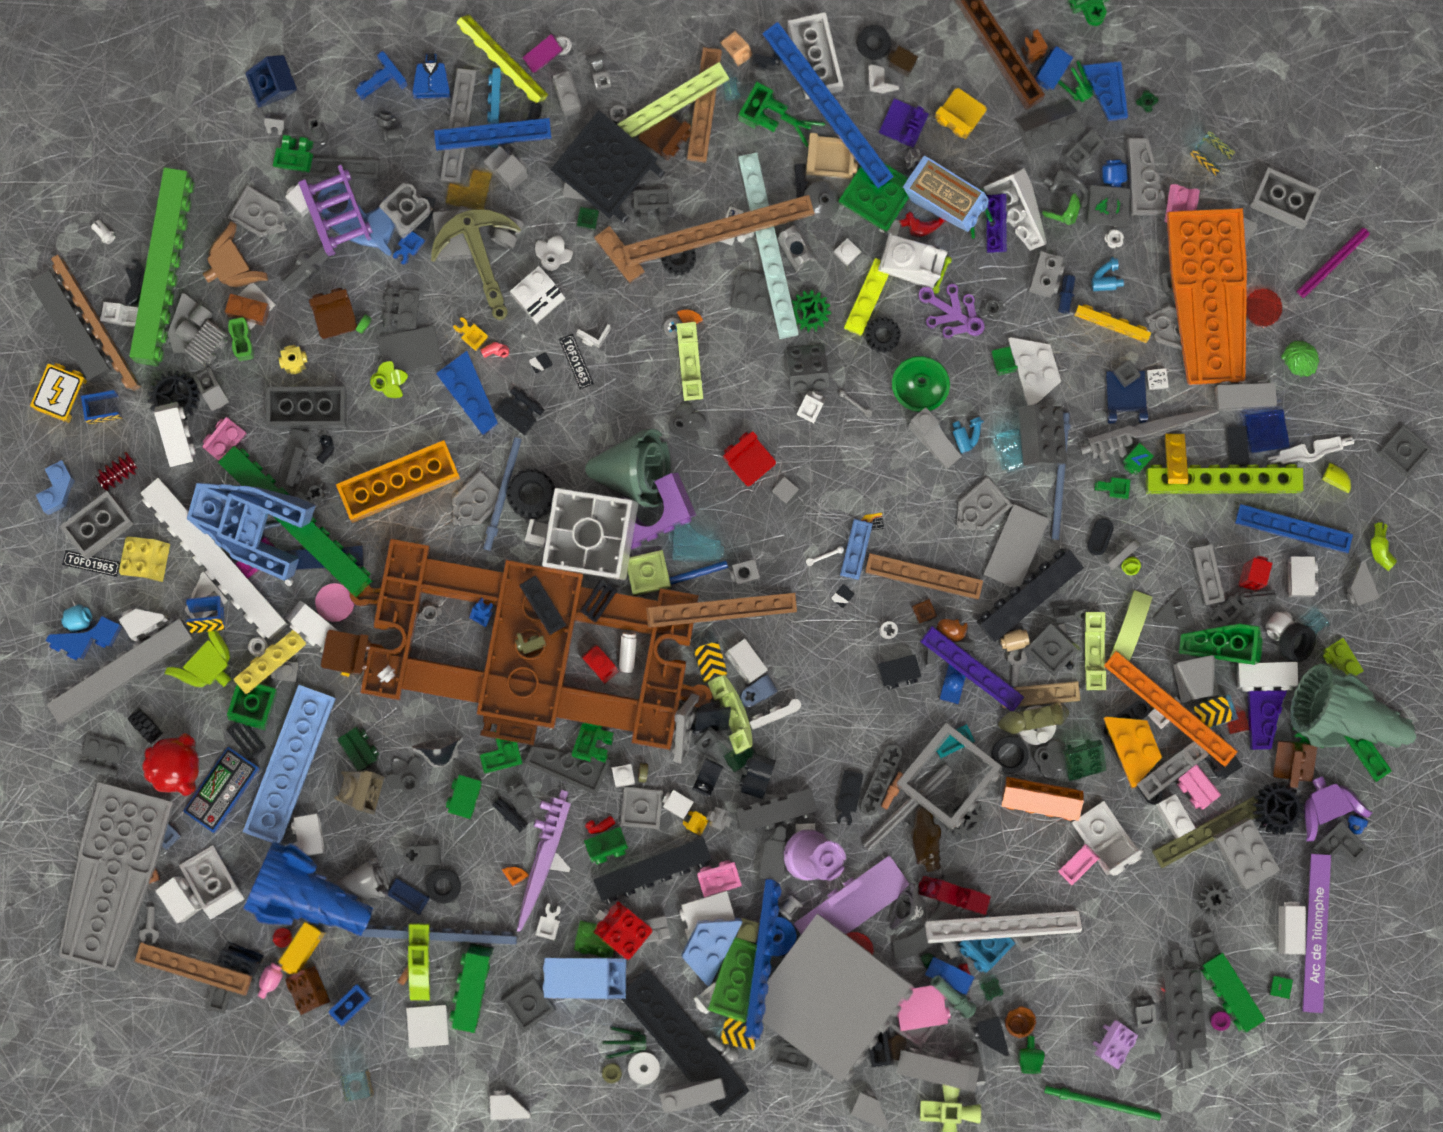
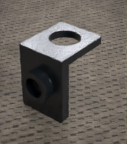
M706 758L692 790L710 797L723 766ZM699 786H703V787H705L707 790H703V789H701Z

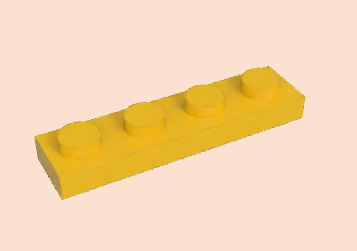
M1079 305L1074 314L1076 317L1144 343L1149 340L1151 332L1147 331L1148 329L1144 326L1130 325L1128 320L1122 318L1117 320L1112 318L1111 314L1104 311L1096 312L1089 305Z

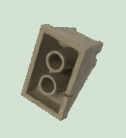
M342 771L341 774L344 776L341 791L338 796H334V799L354 807L356 810L375 815L385 777L369 771Z

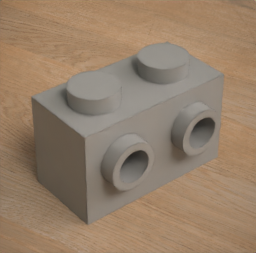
M1040 252L1029 292L1050 298L1053 293L1057 294L1060 282H1057L1058 275H1062L1065 264H1062L1063 257Z

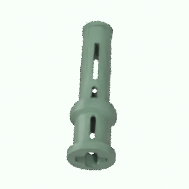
M935 976L932 979L931 985L950 1001L953 1009L960 1011L962 1017L970 1018L974 1015L976 1005L968 1001L963 993H958L941 976Z

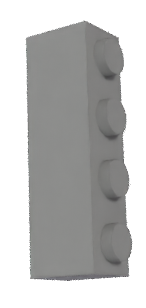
M909 1048V1051L901 1050L897 1074L963 1090L975 1091L980 1068L973 1066V1062L961 1060V1063L955 1062L956 1058L944 1056L941 1059L938 1058V1054L926 1052V1055L920 1054L921 1050Z

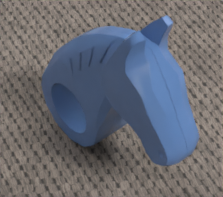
M337 183L322 189L317 201L320 203L333 195L347 192L346 186L342 183ZM348 199V205L344 211L332 213L327 209H323L321 215L324 219L328 220L353 210L354 206L351 199ZM380 207L367 214L360 208L365 223L369 222L373 233L370 234L372 239L368 241L365 234L349 241L363 246L379 248L383 253L390 256L392 252L388 243L395 229L391 218ZM357 216L330 228L337 234L342 235L361 227Z

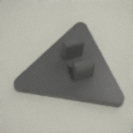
M1179 589L1154 617L1155 622L1190 630L1196 628L1183 589Z

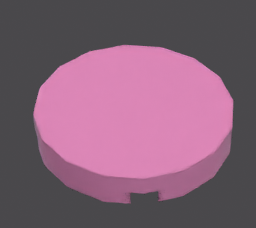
M338 583L324 586L318 592L315 599L318 614L330 622L343 621L351 615L354 609V603L350 599V592Z

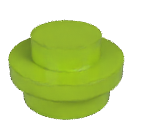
M1128 557L1122 561L1121 567L1127 575H1135L1139 572L1141 563L1136 557Z

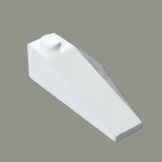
M1025 168L984 186L987 195L1006 194L1007 223L1009 222L1014 227L1015 233L1029 250L1047 244L1033 186Z

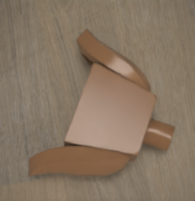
M230 221L209 249L207 261L211 268L203 272V276L208 283L218 277L223 284H227L230 287H242L259 281H268L267 273L250 269L236 244L232 241L237 230V224Z

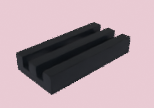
M603 579L599 580L580 609V612L594 623L597 622L618 590L613 589L610 584H606ZM601 587H604L603 591L601 592L600 596L598 597L590 611L587 612V608L589 607V605L591 604V602L593 601ZM609 591V594L607 595L606 599L604 600L596 614L593 616V613L595 612V610L597 609V607Z
M235 722L227 729V732L246 756L252 760L264 751L266 747L248 725L242 724L260 748L257 749L238 726L241 723ZM233 729H236L239 732V734L243 737V739L254 751V753L250 754V752L246 749L243 743L232 731Z

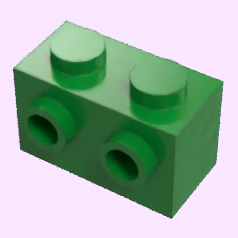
M459 775L458 779L454 778L451 787L454 793L452 797H448L446 803L448 813L471 820L483 782Z

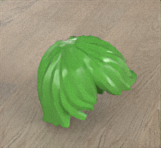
M1303 340L1291 342L1281 355V358L1285 360V365H1288L1294 375H1300V377H1308L1312 373L1315 374L1320 362L1318 352L1314 346Z

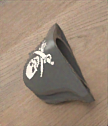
M911 882L895 902L889 926L892 930H896L904 925L911 927L925 913L926 903L918 895L917 886Z

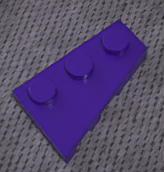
M1287 690L1247 692L1250 750L1272 749L1277 730V721L1282 711L1281 706Z

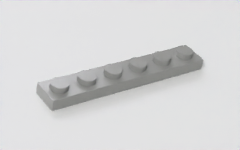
M457 68L448 129L469 127L477 74L475 70ZM465 148L445 150L441 174L442 182L460 184Z

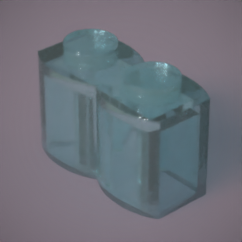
M1018 428L995 435L993 446L995 451H999L1002 458L999 459L1002 470L1006 469L1007 473H1011L1028 467L1023 466L1021 435Z

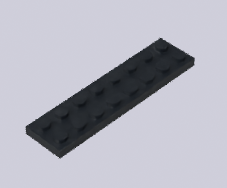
M648 969L626 987V998L622 999V1001L691 1083L722 1078L726 1097L708 1102L719 1117L750 1091Z

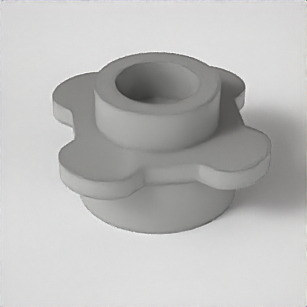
M426 603L423 611L419 614L420 620H426L430 625H435L437 623L436 619L442 614V610L435 608L431 603Z

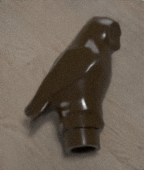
M922 806L915 813L914 826L911 831L912 847L916 863L924 865L926 872H933L941 868L939 848L941 828L934 823V815Z

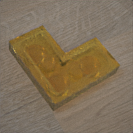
M473 170L469 188L450 184L446 204L459 207L466 206L468 209H484L492 174Z

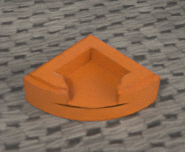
M680 310L677 312L682 323L696 322L698 324L703 321L702 317L692 310Z
M518 867L502 869L512 886L529 876L526 871Z

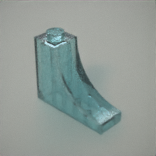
M689 523L682 526L681 524L674 526L673 561L720 562V557L724 558V546H720V541L708 539L700 535Z

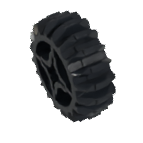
M168 371V377H165L163 373L160 374L162 380L159 381L155 378L154 381L157 385H150L154 392H148V396L153 397L148 400L149 404H153L150 407L151 411H155V407L160 406L159 398L167 400L168 404L187 402L183 409L186 417L184 420H188L186 414L189 413L193 416L194 413L191 409H198L194 402H200V398L195 397L200 394L199 390H194L198 387L197 384H191L193 378L189 377L186 379L187 374L183 373L180 376L179 371H175L174 376L171 371ZM173 383L168 391L161 392L167 384ZM179 383L184 384L188 388L189 396L180 393ZM173 393L178 396L175 401L170 398Z
M1273 782L1270 785H1265L1264 789L1258 791L1259 795L1254 797L1257 803L1252 804L1253 807H1256V811H1253L1252 814L1258 815L1255 821H1261L1260 828L1266 827V832H1272L1273 835H1278L1279 833L1285 835L1286 832L1290 833L1293 831V828L1299 826L1297 822L1303 820L1299 815L1304 814L1305 811L1300 810L1304 803L1299 802L1302 796H1296V789L1291 790L1290 785H1284L1283 782L1278 784ZM1276 793L1284 796L1286 801H1282L1279 796L1277 797ZM1283 805L1277 812H1274L1279 806ZM1274 816L1281 824L1275 823L1270 817Z

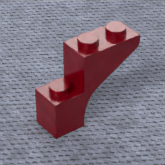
M923 876L918 885V895L986 915L991 898L990 895L927 876Z

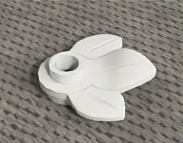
M559 235L552 237L548 243L538 240L535 245L536 255L541 259L542 266L548 271L557 269L560 264L568 263L573 255L572 250L564 249V240Z

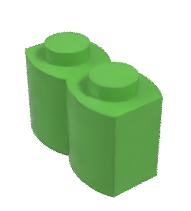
M243 317L229 320L228 328L233 338L232 350L239 361L253 359L255 351L250 341L251 330L248 323Z

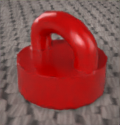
M280 928L274 932L272 940L277 947L285 948L291 944L293 935L288 929Z

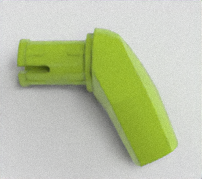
M1378 522L1375 524L1374 537L1370 541L1371 550L1375 561L1389 571L1396 564L1397 560L1389 552V542L1386 539L1387 524L1384 523L1382 528L1383 522Z

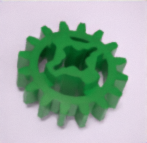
M811 290L810 295H807L803 291L802 297L797 294V301L792 300L796 325H800V331L807 328V333H809L810 329L813 328L817 332L818 326L823 329V322H829L826 316L831 315V311L827 310L830 308V304H825L827 298L821 299L820 292L814 295L813 290ZM805 300H812L811 302H808V303H804V302H803V301H805ZM818 303L822 306L823 313L818 310ZM814 305L813 313L807 317V310ZM797 310L802 313V320L799 318ZM812 320L818 321L816 323L808 324L809 321Z

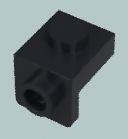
M775 51L773 58L754 53L752 66L761 71H766V69L774 71L775 66L780 65L781 59Z

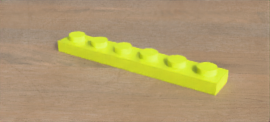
M470 15L460 17L456 23L460 26L461 31L469 35L474 40V44L482 48L487 53V57L500 66L501 71L509 75L514 80V84L527 93V97L531 101L538 103L547 98L548 94Z

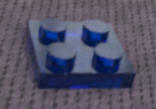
M1283 409L1244 416L1251 454L1290 447Z

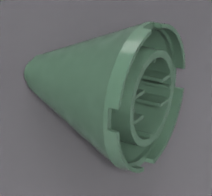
M644 429L590 459L585 466L586 474L589 478L644 507H657L663 500L655 481L671 473V459L667 442H661L659 436H662V433L657 429Z

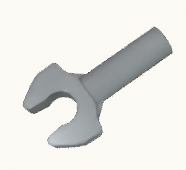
M1011 651L1007 656V662L1012 665L1011 687H1018L1020 667L1027 663L1024 651L1021 652L1020 661L1014 660V651Z
M147 907L146 927L144 930L139 931V937L143 943H146L147 933H152L153 943H156L160 937V931L154 928L155 907Z

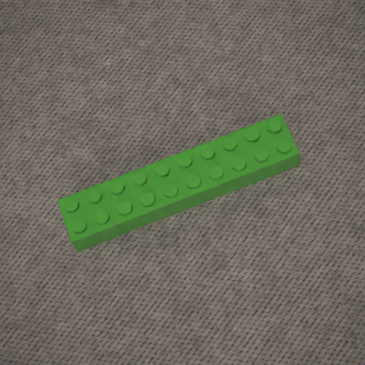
M164 168L130 351V357L138 364L159 367V362H162L164 358L162 346L163 343H166L168 334L165 331V326L170 323L171 313H168L169 305L174 303L172 291L178 281V276L175 274L176 269L180 268L181 264L179 252L184 247L183 230H187L188 219H186V214L191 209L189 197L190 193L194 192L195 186L188 172L171 168Z

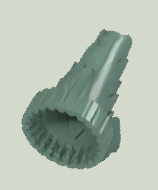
M1321 663L1310 668L1304 674L1294 692L1290 710L1291 723L1294 726L1293 728L1301 733V735L1308 737L1311 745L1315 747L1344 748L1347 745L1344 736H1348L1356 740L1362 738L1375 744L1379 741L1399 748L1402 744L1409 745L1413 743L1417 737L1415 727L1412 724L1413 720L1400 716V712L1390 709L1385 704L1375 700L1373 693L1355 675H1346L1341 670Z

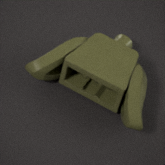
M1058 702L1049 706L1024 711H1010L1002 717L998 726L1006 732L1017 734L1022 731L1062 725L1070 711Z

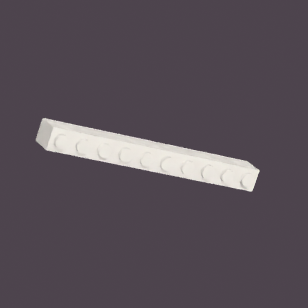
M159 478L141 492V495L144 497L142 499L143 503L148 508L152 506L156 510L154 515L161 523L165 521L169 525L167 530L174 537L178 535L182 540L180 545L187 552L189 550L193 552L194 556L192 558L199 566L203 564L207 568L205 573L212 581L216 579L220 583L218 588L225 595L229 593L233 598L231 602L237 609L242 608L245 614L243 616L250 624L254 622L259 627L256 631L263 639L267 637L271 640L288 625L226 553L215 544V541L187 520L189 511Z

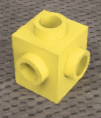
M291 345L285 347V350L280 351L282 356L278 357L281 369L285 368L287 374H298L306 369L305 363L308 362L306 352L302 351L300 347ZM295 356L294 361H289L290 357Z

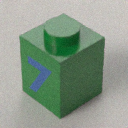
M1139 443L1122 462L1125 465L1123 468L1131 475L1133 473L1137 475L1154 455Z

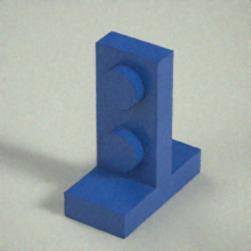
M384 51L377 55L384 69L377 70L368 81L364 80L357 86L356 93L361 100L368 97L392 78L401 90L408 86L405 78Z

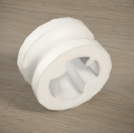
M887 621L880 626L879 632L883 638L891 639L897 635L898 628L895 623ZM887 625H891V629H894L893 634L890 633L891 636H888L887 632L884 631V627L886 628Z

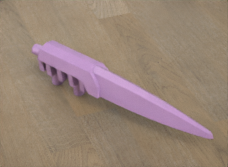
M561 790L558 799L551 797V803L543 800L540 802L539 808L548 810V813L545 814V822L538 819L534 821L533 826L542 829L539 837L543 840L538 843L522 902L517 932L521 931L526 923L554 859L571 805L566 802L567 791Z

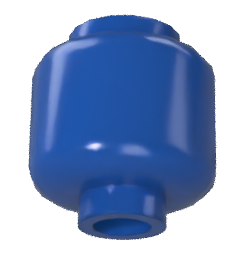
M1122 159L1107 160V163L1102 166L1103 182L1110 184V187H1121V183L1126 182L1128 179L1126 163L1122 162Z

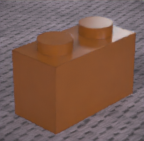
M230 294L225 313L228 317L236 319L243 317L247 322L265 326L270 307L264 302Z

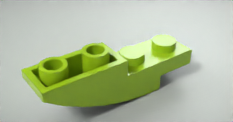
M430 923L409 924L408 970L410 1000H430Z

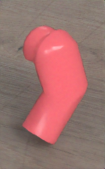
M493 342L480 349L484 358L491 354L502 358L509 355V348L498 342Z

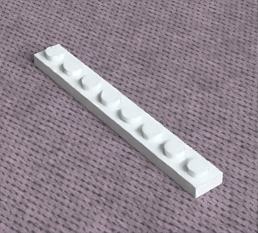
M1079 911L926 921L925 923L928 943L1078 933L1082 930Z

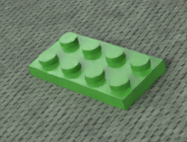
M734 938L723 960L707 1010L743 1023L746 1022L757 944Z

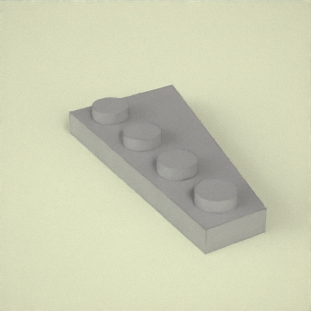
M1129 138L1127 140L1131 215H1166L1165 194L1160 186V178L1154 166L1155 161L1148 138Z

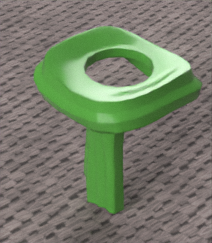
M1076 193L1072 194L1070 203L1066 211L1063 212V216L1043 211V216L1064 222L1067 225L1074 224L1080 209L1078 196Z

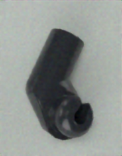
M326 434L322 435L319 439L322 452L316 457L322 464L334 452L333 439Z

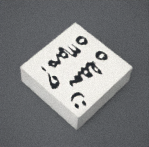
M1166 368L1146 371L1148 390L1168 388Z

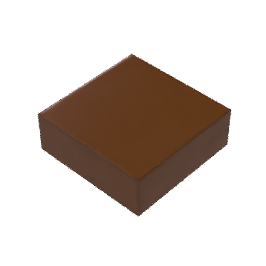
M930 599L911 606L919 624L937 617Z

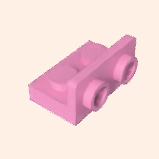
M1177 184L1170 185L1166 213L1173 211H1196L1200 190L1187 189Z
M226 417L224 420H219L215 426L216 430L212 435L208 434L205 437L202 447L217 460H220L233 446L237 447L247 433Z

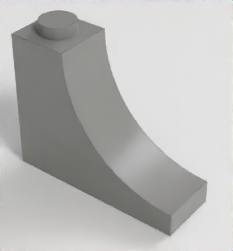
M926 407L911 420L908 428L947 470L962 457L943 433L939 421Z

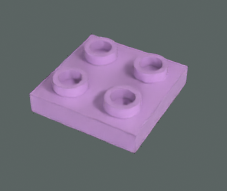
M1114 1020L1111 1027L1104 1024L1103 1028L1108 1032L1101 1044L1094 1041L1093 1045L1098 1048L1095 1055L1114 1068L1119 1069L1125 1062L1128 1052L1135 1045L1138 1035Z

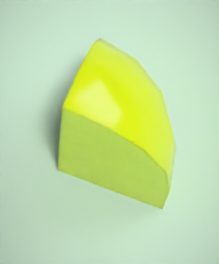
M1329 463L1321 480L1349 493L1351 480L1347 472Z

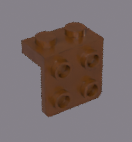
M669 116L639 135V140L669 161L671 157L677 155L682 142H686L691 136V125L686 121L682 124L672 116Z
M336 288L331 290L329 294L319 293L313 295L312 299H308L321 339H328L356 331L357 322L346 289Z
M328 630L320 666L324 669L360 675L362 671L365 672L367 660H364L365 652H369L371 641L368 640L369 635H355Z

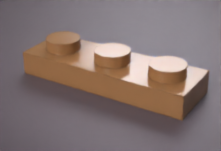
M610 226L594 237L629 284L645 273L640 264L628 267L623 249L625 245Z

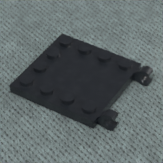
M599 110L550 169L609 219L615 215L623 223L629 217L619 208L649 170L659 178H662L666 173L655 164L658 161L656 156Z

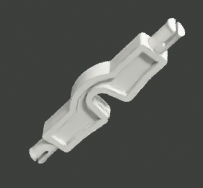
M1338 436L1330 439L1316 440L1313 442V454L1308 453L1305 444H1300L1280 451L1279 455L1268 457V463L1272 465L1281 462L1282 465L1297 461L1305 463L1315 462L1325 454L1341 451L1343 446L1353 445L1354 440L1352 436L1340 439Z

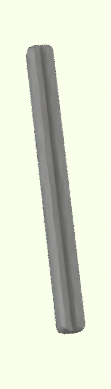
M944 765L917 792L924 798L928 796L952 773L951 768L948 765ZM910 797L862 843L867 850H871L919 803Z

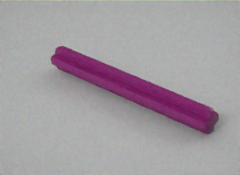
M1364 227L1361 228L1297 290V294L1301 298H1305L1370 235L1369 231Z

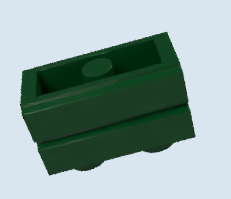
M355 727L337 740L356 770L364 771L379 761L377 756L380 754L374 744L370 746L367 742L369 736L365 730Z

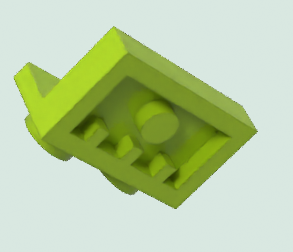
M1344 638L1322 650L1326 663L1328 665L1331 664L1332 667L1341 670L1346 675L1353 674L1357 676L1364 671Z

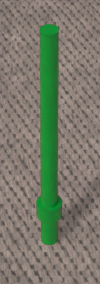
M1045 1086L1044 1093L1058 1096L1059 1099L1066 1101L1071 1099L1158 1121L1161 1118V1113L1071 1092L1070 1089L1063 1087L1059 1089Z

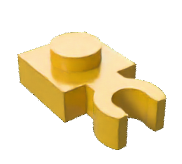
M461 317L460 321L464 323V326L458 328L454 325V330L458 333H463L464 335L461 339L473 350L477 351L489 337L475 324L469 327L466 319Z

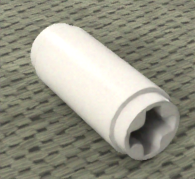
M634 632L622 633L619 656L620 672H633L637 641L636 633Z

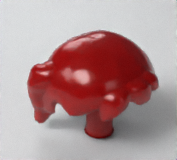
M183 733L179 737L161 739L153 747L146 748L142 769L145 779L151 782L156 790L159 792H179L182 796H188L196 790L195 781L199 774L200 760L195 749L196 742L194 738L188 733Z

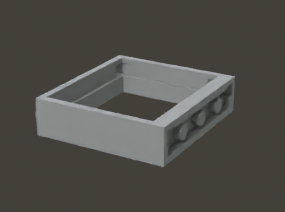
M945 723L899 779L897 786L953 830L965 821L964 816L968 811L971 813L978 804L976 803L980 796L983 798L990 790L988 786L992 781L997 782L1002 774V766L949 724ZM949 735L992 767L990 772L952 818L948 817L909 786Z

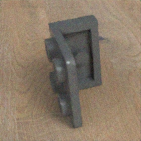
M817 344L786 349L791 392L829 388V373L824 345Z

